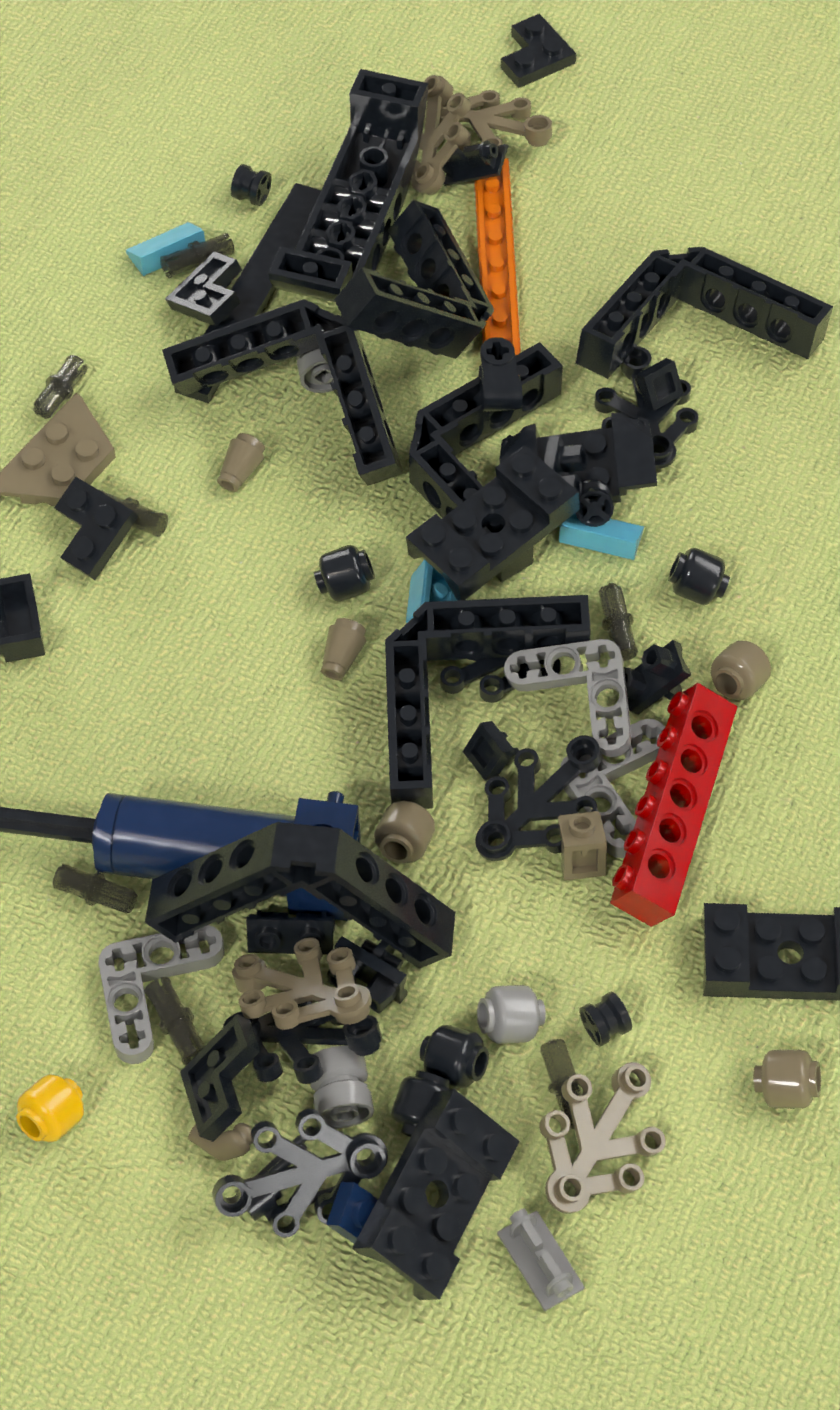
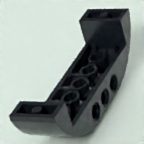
M364 69L359 70L349 93L351 125L295 249L280 246L268 272L269 280L276 289L335 302L336 296L361 267L373 271L377 270L390 239V234L387 230L400 215L413 175L425 119L428 83Z

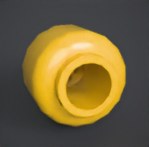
M49 1074L40 1078L19 1097L17 1102L18 1113L16 1118L21 1130L35 1141L54 1142L61 1139L81 1121L84 1115L83 1094L80 1087L69 1078L63 1079L57 1075Z

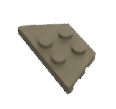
M75 393L0 472L1 496L20 497L21 503L25 504L47 503L50 506H56L75 476L91 485L116 458L114 447L79 394Z

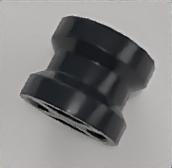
M241 164L235 171L232 179L231 196L238 200L249 199L251 204L256 206L263 205L271 188L272 177L270 172L264 170L255 172L251 166Z
M599 479L583 481L581 500H579V510L576 512V516L581 523L587 526L597 527L604 525L610 520L614 511L611 489L605 482ZM597 496H598V498H597L596 500H594V499H593V500H589V499H588V497H589V498H592V497H597Z
M612 991L603 995L601 1002L596 1005L588 1003L579 1009L580 1018L588 1035L599 1047L610 1042L612 1035L616 1033L623 1035L632 1030V1021L625 1005L616 993Z

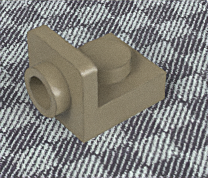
M593 811L560 815L558 817V826L562 840L561 869L564 881L606 876L607 841L600 813Z

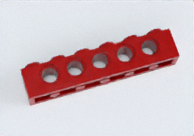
M696 683L684 692L679 691L676 693L668 705L667 711L670 713L666 727L662 730L657 740L659 750L656 760L651 764L646 774V780L649 782L645 794L641 797L635 808V815H637L635 826L625 840L624 850L626 854L622 865L616 871L612 880V885L615 888L610 904L650 927L675 915L738 707L700 683Z

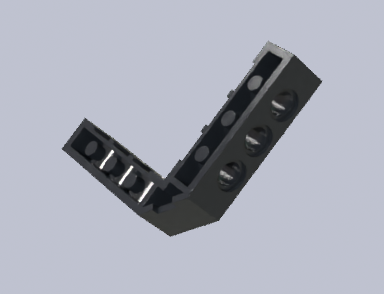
M413 200L387 231L395 244V251L402 257L408 268L407 273L416 283L417 287L407 284L404 280L390 279L379 275L376 271L361 267L334 300L342 314V321L348 328L354 331H364L374 334L381 339H391L401 342L408 347L414 346L428 350L435 355L441 354L456 359L487 323L486 321L494 312V308L440 210Z
M703 246L690 247L685 254L670 255L668 249L652 251L582 328L575 363L608 379L678 299L696 309L707 312L729 324L750 332L761 339L780 346L793 354L809 359L825 338L833 306Z
M302 299L162 349L172 385L186 396L320 348L321 355L329 364L334 382L330 383L332 390L338 396L345 416L342 418L343 426L350 433L356 451L352 455L359 476L369 486L404 474L360 333L348 328L342 321L341 316L334 315L318 305Z
M540 342L515 356L518 375H520L522 383V409L482 412L479 377L417 412L414 437L409 451V482L442 518L483 487L477 480V474L473 470L469 472L455 455L561 395L563 365ZM491 522L485 525L483 529L488 533H497L504 526L498 522ZM534 546L496 575L501 583L533 564Z
M588 595L424 602L413 613V618L400 630L396 629L385 639L391 804L399 801H410L423 806L425 809L433 808L427 661L509 657L512 653L520 650L590 641L591 629Z
M275 822L152 879L145 923L175 943L194 935V931L214 922L218 924L224 922L225 917L246 908L249 910L256 908L257 903L277 894L283 896L302 887L319 900L324 899L342 911L344 917L349 921L353 919L373 933V937L378 941L383 940L401 952L402 957L418 969L452 956L456 912L339 828Z

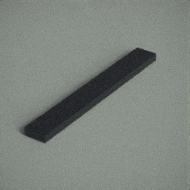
M295 183L231 289L235 291L241 303L230 313L227 319L220 322L217 326L209 325L204 334L263 313L276 291V288L269 280L268 272L280 246L296 248L321 190ZM221 383L186 396L209 404ZM174 387L175 393L183 395Z

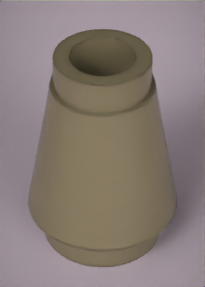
M240 433L237 438L231 439L220 476L217 479L218 484L228 491L237 492L239 487L242 486L264 460L263 452L265 446L263 443L246 433Z
M338 618L334 625L329 626L323 666L321 668V673L324 676L337 681L343 680L366 643V638L364 637L366 629L361 624L351 619Z

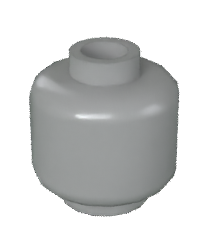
M525 985L494 986L486 993L485 998L479 1000L477 1007V1019L481 1032L487 1033L491 1041L499 1044L531 1041L536 1036L539 1026L544 1025L546 1018L543 1001L537 999L534 991Z

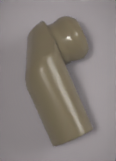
M245 1123L236 1124L233 1130L223 1132L214 1142L200 1137L196 1125L188 1136V1140L220 1161L244 1156L250 1150L249 1145L253 1144L251 1140L252 1128Z

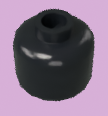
M347 545L321 555L319 558L320 570L314 572V577L321 594L328 592L331 598L337 602L366 593L370 589V581L375 579L374 570L366 551H359L353 545Z
M690 548L685 554L678 553L671 567L668 581L672 582L673 592L676 595L700 605H707L715 596L722 598L729 584L730 576L724 574L725 562L722 558L698 548Z
M441 1025L431 1036H426L421 1044L419 1053L420 1060L424 1062L425 1072L445 1078L450 1081L449 1086L456 1088H467L474 1081H479L485 1074L489 1061L488 1049L484 1047L483 1040L479 1034L452 1025Z
M418 1070L415 1076H408L402 1080L391 1111L393 1119L403 1125L402 1134L409 1137L412 1136L433 1094L438 1091L451 1090L449 1088L450 1081Z

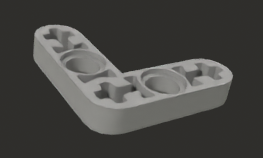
M599 639L526 649L514 652L507 658L504 663L505 676L509 684L518 691L527 692L587 683L592 736L598 742L601 754L607 757H618L628 751L632 735L625 669L620 649L615 642L608 639ZM608 652L609 657L612 659L608 660L607 667L602 668L597 661L600 660V653ZM585 654L587 671H583L580 655ZM567 656L575 661L573 670L564 675L555 673L553 671L554 662L560 657ZM540 660H544L548 676H542ZM527 663L531 670L527 671L526 678L520 679L516 672L520 671V664ZM605 689H614L620 694L618 702L611 707H602L597 703V696ZM606 718L614 719L615 729L619 735H622L616 737V744L609 745L607 739L602 738L608 736Z
M644 719L630 725L631 745L628 751L624 753L625 759L621 763L611 764L602 756L601 762L595 770L586 773L585 778L581 779L580 776H577L564 788L571 801L581 796H590L593 799L597 797L604 798L610 802L611 808L599 813L607 841V853L616 858L625 857V842L621 838L614 839L615 829L611 822L616 819L615 827L623 836L629 834L634 829L636 820L610 782L656 760L659 750L657 740L665 726L655 719ZM615 732L605 738L609 745L616 744V737L622 735ZM646 735L649 739L656 737V744H651L648 740L641 742L642 736ZM635 747H636V754L633 753V748H635ZM583 755L580 757L579 761L588 760L592 756ZM568 757L563 759L561 766L568 761ZM586 806L581 808L579 813L591 812L592 809Z
M210 925L194 931V935L176 943L159 933L115 942L102 950L99 956V968L111 1035L116 1054L123 1062L139 1064L146 1061L154 1050V1039L143 982L216 966L224 956V943L220 931ZM207 940L210 952L201 953L199 942ZM180 944H185L187 958L182 959ZM160 947L169 948L174 952L173 958L165 964H156L150 960V955L155 949ZM137 953H142L145 967L139 968ZM123 958L124 970H115V959ZM124 994L135 995L138 998V1004L134 1009L122 1012L114 1007V1003L119 996ZM135 1024L139 1039V1047L135 1049H130L128 1044L129 1037L126 1025Z

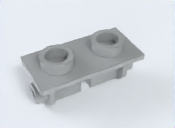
M525 1209L518 1210L510 1217L512 1224L497 1232L544 1311L585 1289L537 1210L531 1214H528Z

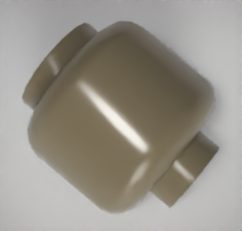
M738 640L730 644L715 658L711 665L710 674L715 688L723 696L733 700H745L752 697L767 682L771 674V665L769 658L759 646L749 641Z
M410 801L394 802L386 808L374 833L375 843L383 856L394 863L416 862L424 856L434 835L435 822L431 814L417 803Z
M770 1050L765 1054L762 1066L754 1067V1090L756 1093H763L764 1100L770 1108H807L811 1104L813 1097L820 1096V1064L818 1061H812L810 1054L805 1050Z

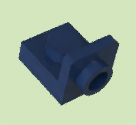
M341 1182L326 1225L355 1244L378 1199L354 1182Z

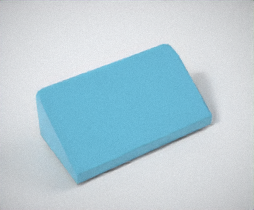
M187 222L126 249V254L142 276H145L205 249L204 231L200 227Z
M574 513L561 524L559 542L634 560L644 526L610 519L604 525L591 527L581 523L576 513Z
M425 559L411 576L406 623L413 618V613L424 602L457 601L445 578Z

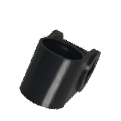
M489 338L482 344L480 351L481 365L479 366L478 376L482 412L522 409L523 401L522 383L520 375H518L513 344L504 338Z

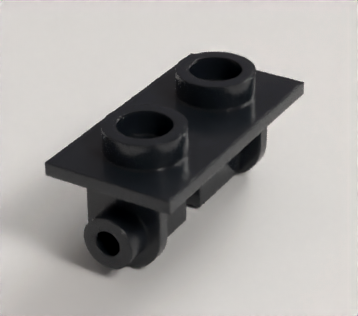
M483 141L481 144L464 147L463 152L457 148L442 167L446 173L443 185L449 186L500 176L508 145L497 146L490 141Z
M257 910V914H249L246 917L248 953L295 954V944L305 938L317 939L323 955H328L329 952L334 950L335 916H327L326 911H322V913H297L296 918H291L285 912H262V910Z

